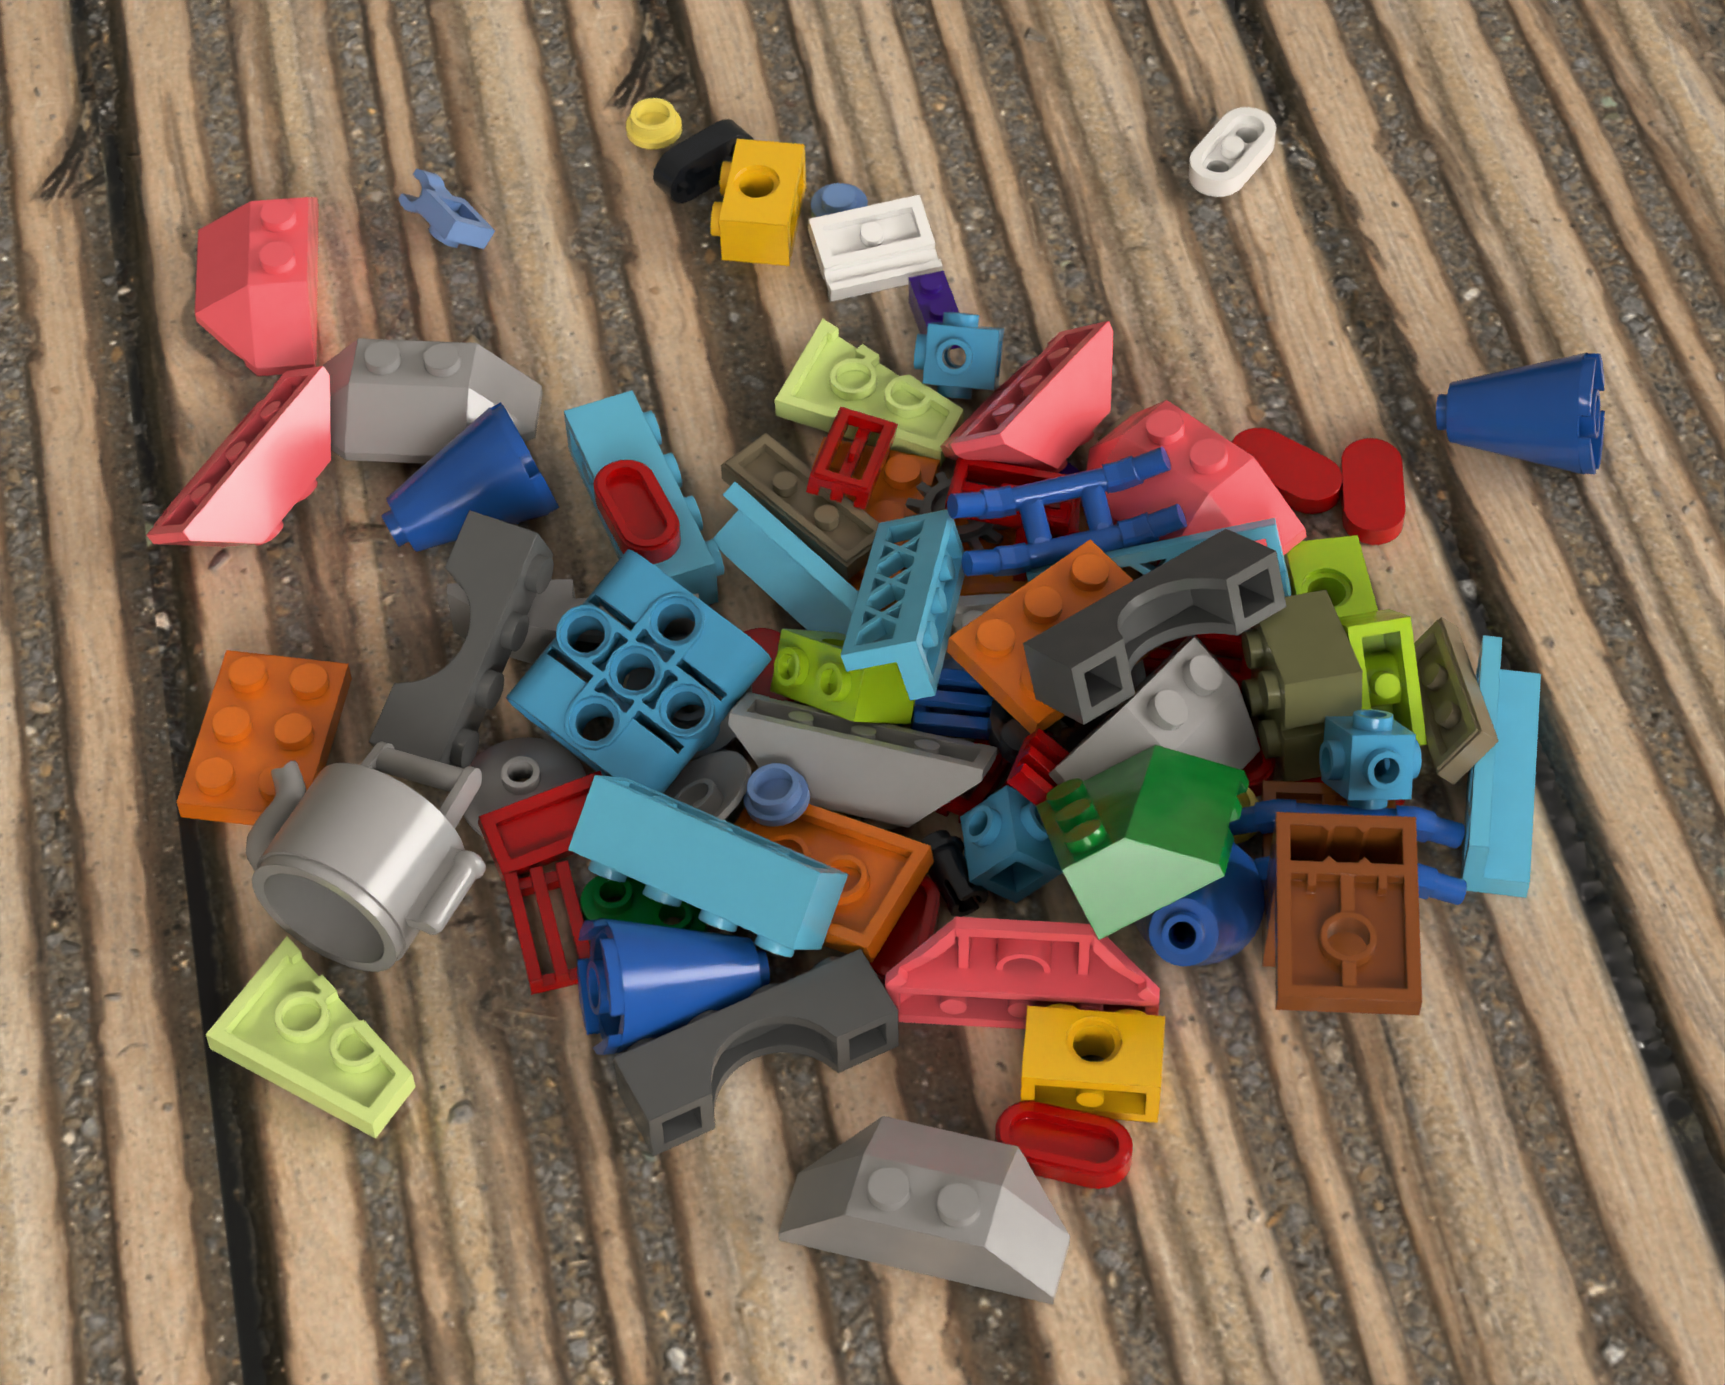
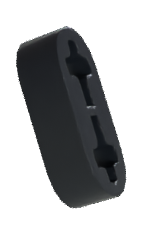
M723 119L664 153L655 166L653 173L654 183L676 203H685L693 200L720 184L723 161L732 162L736 140L754 139L733 120Z

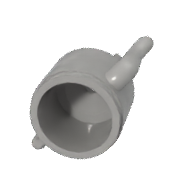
M381 741L373 747L361 765L333 763L324 767L306 791L298 763L290 761L283 768L272 769L271 776L276 795L270 805L256 820L247 836L246 856L255 871L252 876L254 892L267 913L285 931L318 954L345 966L369 972L385 971L404 956L420 930L430 935L442 932L474 881L481 878L486 870V865L478 854L464 849L462 840L455 830L481 786L482 773L479 768L467 766L463 769L399 751L392 744ZM389 775L450 793L438 810L422 795Z

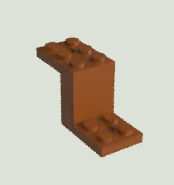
M1263 781L1261 801L1292 799L1296 800V803L1349 806L1344 797L1325 783ZM1388 800L1386 808H1395V800ZM1276 812L1273 833L1261 834L1262 857L1269 856L1264 890L1265 910L1262 917V966L1275 967L1276 1010L1419 1016L1422 1006L1416 817Z

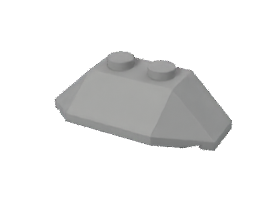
M358 338L322 365L330 375L331 450L345 460L426 463L489 407L491 408L500 402L504 405L524 442L536 437L543 394L542 385L478 343Z
M1191 635L1184 639L1134 689L1136 695L1120 703L1048 775L1057 785L1074 778H1080L1082 781H1085L1153 745L1242 770L1261 749L1236 679L1196 635Z
M747 692L729 714V727L759 768L771 763L786 764L801 774L806 780L810 792L809 804L834 813L842 812L864 817L863 819L867 824L882 829H894L900 826L910 827L983 780L994 763L997 754V747L980 743L974 744L971 741L934 735L890 723L853 722L809 705L772 699L769 696Z
M882 1116L798 1173L779 1231L780 1241L1048 1304L1054 1303L1070 1244V1236L1018 1146Z

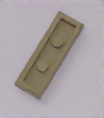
M767 433L763 434L721 465L722 480L730 486L736 481L843 578L849 580L866 567L879 522L863 509L853 507L854 502L844 496L841 503L830 500L831 489L821 487L818 496L807 493L806 489L812 469Z
M1441 617L1414 643L1427 745L1437 775L1454 785L1499 740L1459 629Z

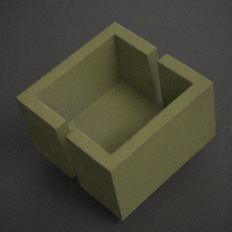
M1327 590L1286 596L1287 607L1254 625L1250 630L1242 632L1241 636L1247 667L1251 669V679L1242 681L1243 700L1249 717H1258L1259 719L1258 733L1265 759L1275 758L1283 781L1294 782L1321 777L1319 754L1324 741L1325 717L1353 716L1354 711L1362 710L1363 671Z

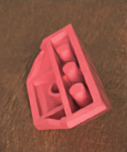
M317 197L250 201L198 230L195 294L196 321L226 349L243 359L245 366L257 376L283 375L285 371L316 367L319 220Z
M1105 321L1059 332L1047 343L1048 347L1039 356L1027 361L1009 377L940 446L944 456L955 461L959 457L966 460L1001 462L1055 473L1062 471L1068 465L1067 458L1077 447L1087 443L1094 437L1093 430L1111 412L1113 329L1110 322Z
M323 366L285 371L273 385L274 388L268 395L252 408L160 515L153 528L146 535L153 544L214 547L254 544L260 546L271 541L279 534L284 526L283 518L296 503L307 498L315 490L318 484L316 478L331 461L330 375Z
M1168 400L1132 414L1089 449L1086 470L1100 468L1102 464L1115 462L1129 456L1135 457L1159 447H1163L1166 450L1170 459V471L1146 479L1144 483L1123 491L1110 494L1105 492L1113 524H1117V521L1130 519L1144 513L1151 514L1179 504L1185 514L1187 527L1159 537L1158 541L1276 518L1284 555L1307 537L1305 527L1252 455ZM1266 539L1255 541L1267 547Z
M955 917L888 971L885 977V989L898 1009V1022L1025 1029L1027 1006L1047 1007L1053 1004H1067L1079 1010L1116 1012L1122 1009L1139 1010L1147 1015H1158L1160 988L1107 936L1098 940L1091 924Z

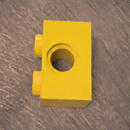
M749 139L736 140L732 162L723 161L721 167L720 194L724 195L723 202L714 201L711 212V235L720 237L722 260L790 266L806 189L805 144Z
M1053 1004L1047 1007L1027 1006L1020 1102L1037 1101L1101 1115L1114 1120L1158 1123L1165 1016L1147 1015L1142 1011L1134 1009H1122L1116 1012L1079 1010L1067 1004ZM1096 1055L1104 1058V1060L1091 1062L1081 1057Z

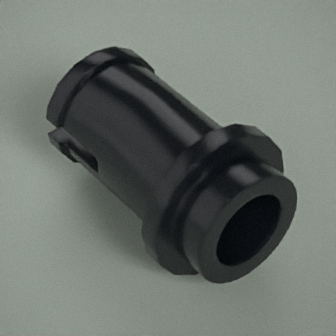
M939 830L924 837L920 842L931 845L934 862L927 874L936 884L941 896L948 905L950 914L953 917H963L979 909L980 907L973 899V896H976L979 903H985L989 894L982 886L975 885L969 881L967 861L962 854L965 847L961 838L951 836L947 830Z

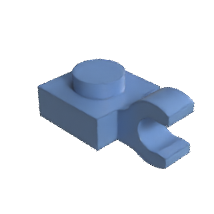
M416 169L413 175L421 183V194L419 197L401 193L398 198L401 206L409 212L421 214L430 224L428 229L430 234L443 244L457 248L461 243L485 249L495 232L491 225L465 199L453 196L446 189L439 175Z

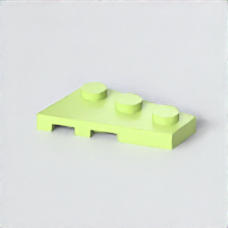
M825 319L821 320L775 398V416L826 432L830 431L840 407L898 424L890 450L940 460V467L946 459L940 446L964 423V409L927 385L922 384L921 381L910 374L899 376L879 363V354L862 344L856 348L839 337V329ZM848 425L844 437L854 440L858 427ZM871 432L867 445L875 447L880 434Z
M288 936L285 937L206 1033L211 1050L375 1139L415 1088L412 1072L364 1019L359 1020L340 1000L337 990L323 975L319 976L303 959L301 950Z

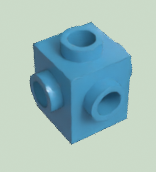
M944 312L943 323H928L927 334H917L914 369L924 370L922 384L937 385L936 392L942 396L960 399H972V388L996 390L999 387L1004 328L978 326L979 315ZM953 345H958L965 351L966 360L963 365H957L951 360L950 349Z
M1363 709L1354 711L1353 716L1325 717L1324 741L1319 754L1321 781L1344 797L1349 806L1371 810L1383 809L1387 807L1388 800L1411 799L1413 778H1417L1421 770L1422 757L1420 745L1416 740V734L1393 719L1394 715L1390 712Z
M1006 785L960 817L965 846L964 856L967 861L969 881L971 883L982 886L988 891L1017 903L1063 873L1037 807L1016 789Z

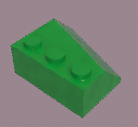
M1153 745L1085 781H1082L1080 778H1074L1057 785L1048 792L1046 801L1036 805L1060 867L1098 940L1225 876L1234 842V837L1229 829V823L1240 819L1242 806L1237 795L1247 792L1249 780L1244 770Z

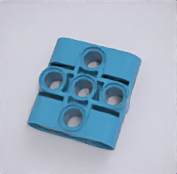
M627 549L585 602L580 606L571 608L562 615L557 625L556 637L506 696V699L522 715L596 772L600 770L602 776L627 778L663 794L698 751L707 749L715 742L720 733V725L723 719L772 659L747 634L644 557ZM602 606L609 614H607L599 607ZM686 618L695 622L692 633L685 639L672 641L663 637L667 625L673 620ZM589 630H598L605 633L601 646L595 651L582 653L574 650L575 642L582 633ZM559 657L563 662H565L569 667H571L576 673H578V674H579L580 676H582L585 680H587L588 683H586L585 681H583L581 678H579L577 675H575L573 672H571L569 669H567L564 665H562V664H561L560 662H558L556 659ZM646 667L655 671L652 682L646 688L634 691L623 687L625 677L633 669ZM704 686H706L708 689H710V690H711L712 692H714L716 695H718L719 697H721L722 700L720 701L716 696H714V695H713L710 691H708ZM698 705L705 709L704 717L695 727L681 729L673 725V718L682 707ZM608 717L614 720L610 734L604 739L589 741L583 738V730L592 719ZM646 727H649L672 746L680 750V752L677 754L671 747L646 729Z

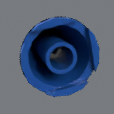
M1586 352L1451 382L1448 394H1439L1437 397V429L1447 430V437L1450 443L1582 475L1596 474V469H1599L1601 463L1605 411H1601L1599 392L1605 391L1601 354Z
M500 402L491 408L489 407L386 498L391 510L381 516L398 547L410 542L414 551L418 552L456 541L469 510L514 525L549 515V513L558 509L559 506L504 405Z
M1233 842L1225 876L1136 921L1135 924L1143 938L1163 960L1177 966L1215 964L1239 953L1255 936L1265 910L1263 885L1253 859Z
M606 918L585 920L580 929L578 941L591 940L590 958L577 959L579 1000L587 1035L598 1033L601 1035L602 1041L593 1047L595 1053L599 1055L616 1054L627 1050L639 1040L663 1036L687 1025L694 1017L710 1010L720 1011L749 998L754 991L770 982L767 955L764 950H756L753 941L748 937Z

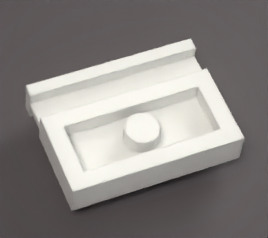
M920 195L809 219L808 232L822 278L825 279L830 302L908 285L909 277L942 271L943 265L941 259H938L935 250V240Z

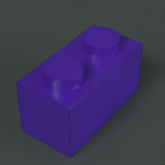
M944 270L908 278L909 305L920 334H927L928 323H943L944 312L960 313ZM953 345V346L951 347V349H956V348H961V347L958 346V345Z

